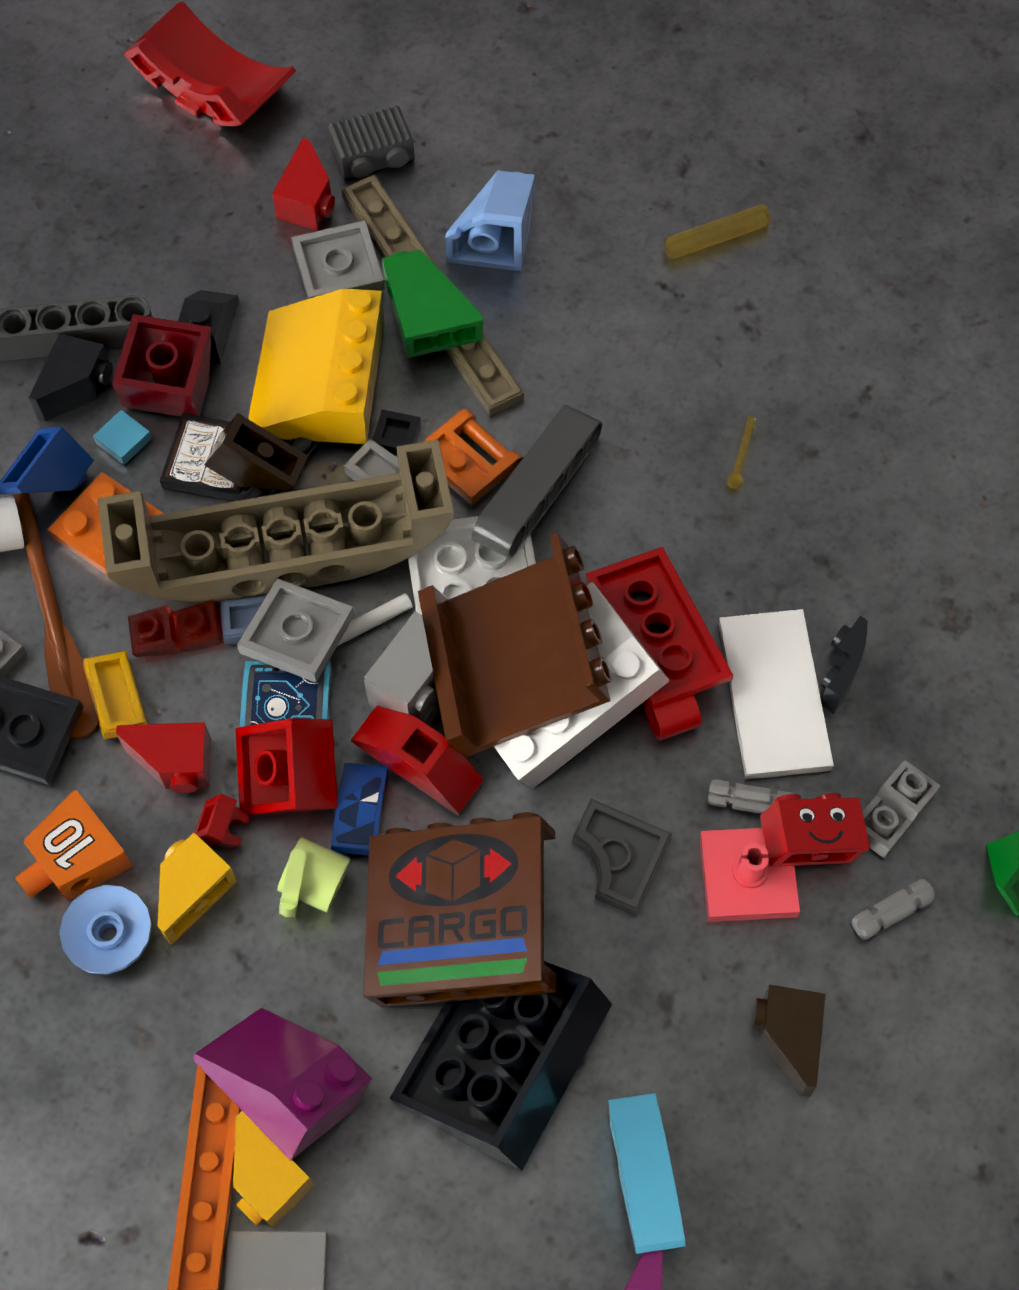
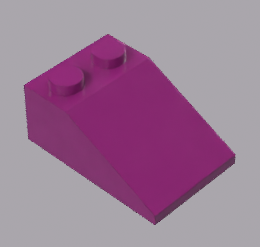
M263 1008L248 1016L193 1056V1060L290 1161L353 1112L372 1080L338 1044Z

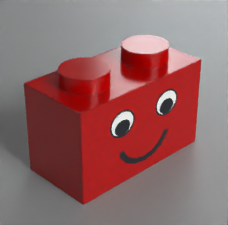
M827 793L815 799H801L799 794H787L777 797L774 803L760 815L765 845L768 851L769 866L849 864L870 849L859 798H841L839 793Z

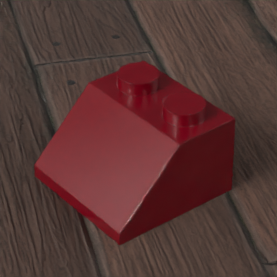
M133 314L112 382L121 406L180 417L182 413L200 416L209 384L211 327Z

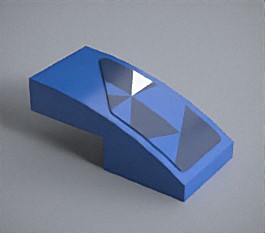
M344 763L335 812L331 850L337 853L369 855V836L380 835L382 807L388 782V767Z

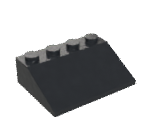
M545 961L544 964L556 973V992L445 1002L390 1096L394 1103L482 1153L521 1171L612 1006V1003L591 978Z

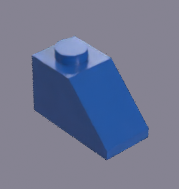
M62 426L38 429L0 480V495L74 490L86 479L85 472L94 459Z

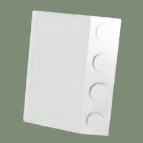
M593 582L587 585L593 601V606L588 608L590 619L595 621L601 633L602 644L597 647L600 657H603L611 673L612 682L607 684L611 701L494 746L516 778L532 789L670 681Z

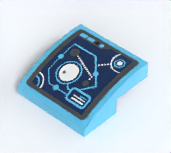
M245 661L240 727L290 718L330 719L331 661H328L316 683L261 661Z

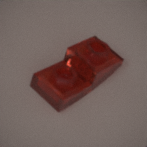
M213 600L173 611L168 605L128 616L132 654L135 657L178 654L224 643L219 606Z

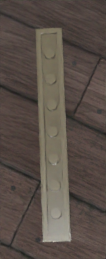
M375 174L341 189L343 199L357 220L366 221L371 240L383 258L400 251L411 252L421 249L436 265ZM484 334L483 341L445 349L489 417L524 401V392Z

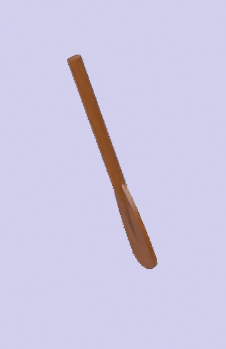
M29 493L12 494L15 498L23 540L46 625L45 660L49 688L51 692L80 700L84 708L70 737L71 739H83L92 735L99 727L98 717L83 667V659L71 634L62 622Z

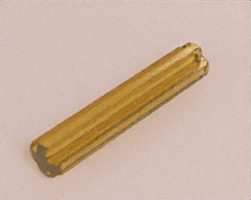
M760 204L666 237L663 245L669 259H675L755 231L770 224V212L766 205Z

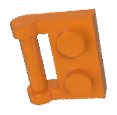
M466 408L460 410L423 441L439 440L448 485L471 506L504 478L510 476L523 459L515 450L509 451L476 422V416ZM466 434L497 462L491 465L458 435Z

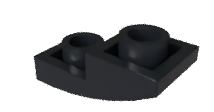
M862 616L857 619L851 628L844 625L831 643V646L835 648L830 665L833 667L821 683V686L825 688L821 703L823 707L833 714L848 693L863 656L868 620Z

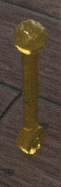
M748 415L733 473L727 477V484L731 488H738L743 483L741 471L756 421V417Z

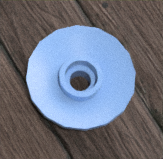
M103 885L85 891L72 901L62 917L59 935L63 951L75 966L88 973L108 975L126 969L140 958L149 943L152 923L147 906L136 893L122 886ZM115 928L117 933L112 940H102V934L106 929Z

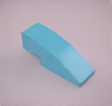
M656 1093L608 1100L610 1128L618 1160L619 1178L636 1254L685 1247V1236L674 1175Z

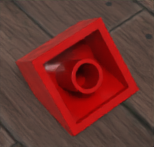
M290 718L235 728L239 809L247 815H263L337 808L335 741L332 719Z

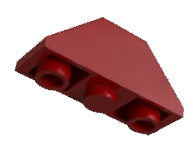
M376 706L351 738L353 744L457 816L460 815L484 781L464 755L450 745L442 734L413 715Z

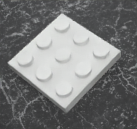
M479 516L452 520L435 541L408 558L416 612L422 615L418 591L431 585L449 600L536 564L531 534L516 554L509 559L472 540V531Z

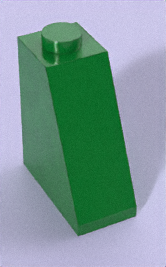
M421 249L411 252L400 251L389 257L382 258L384 282L407 358L483 341L482 314Z

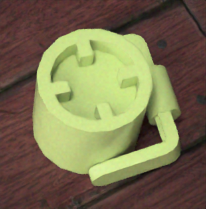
M301 837L290 853L289 860L278 884L277 891L282 893L279 914L284 917H295L298 900L328 913L345 878L351 858Z

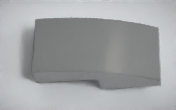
M905 759L882 785L874 799L862 811L870 848L883 858L892 850L941 786Z

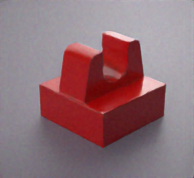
M222 793L205 801L194 833L209 847L214 845L231 849L240 845L242 839L230 833V822L243 826L248 823L249 816L235 806L237 803L236 799Z

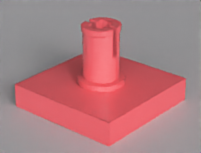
M762 828L700 832L699 840L708 922L797 918L799 916L800 906L795 866H769L768 851Z

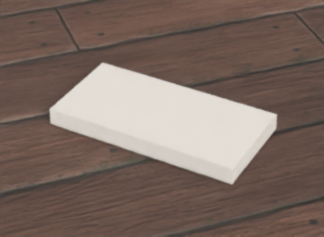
M803 609L720 617L718 627L723 655L733 674V680L728 681L745 780L832 771L834 764Z

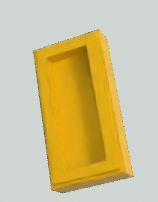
M121 651L84 658L83 667L103 739L107 740L118 737L116 734L117 725L147 724L127 652Z

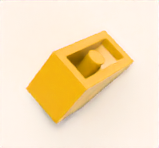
M194 832L186 840L181 839L175 842L166 852L165 860L160 864L157 926L171 945L237 882L232 868Z
M241 1111L236 1116L233 1187L243 1198L236 1206L256 1226L264 1219L273 1229L315 1185L310 1177L293 1160L290 1161L254 1122Z

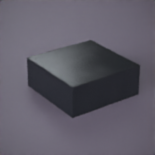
M382 409L372 440L394 456H397L396 446L416 443L421 428V417Z

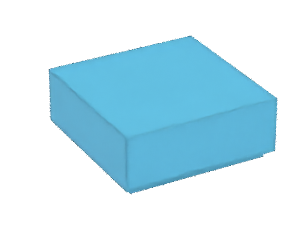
M122 410L93 435L95 443L123 465L152 439L149 430Z

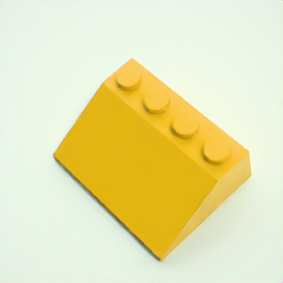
M339 289L270 310L268 312L248 419L280 439L291 440L294 438L296 440L302 437L320 442L365 444L368 439L384 329L382 291Z

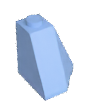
M497 170L446 232V262L522 272L535 201V175Z

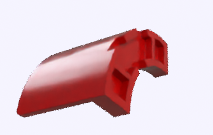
M184 2L177 3L123 53L139 73L156 89L163 85L177 97L175 99L176 105L196 117L201 113L213 117L214 124L222 126L242 125L296 72L293 66H269L239 53L207 28Z

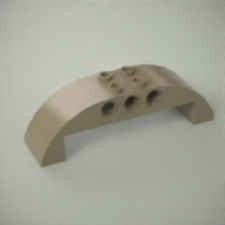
M439 440L396 446L399 473L150 516L141 491L98 498L108 578L125 588L156 598L188 602H216L267 595L277 578L302 588H309L355 579L400 563L435 541L454 519V510Z

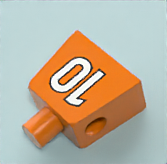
M74 790L25 838L23 843L37 861L14 878L30 899L51 883H54L66 900H70L131 868L133 864L123 848L79 792Z

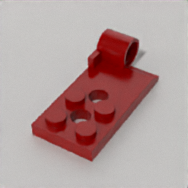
M660 547L586 573V584L588 585L593 582L670 680L643 702L649 725L655 737L661 741L700 727L702 724L701 714L693 694L733 680V674L664 548ZM636 591H644L650 593L652 597L646 601L639 602L633 600L630 595ZM660 622L667 625L669 629L664 633L655 634L650 632L647 627L652 623Z

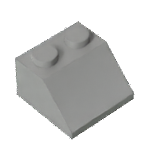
M414 611L364 676V683L370 713L376 706L413 715L430 726L438 712L434 675L423 617Z

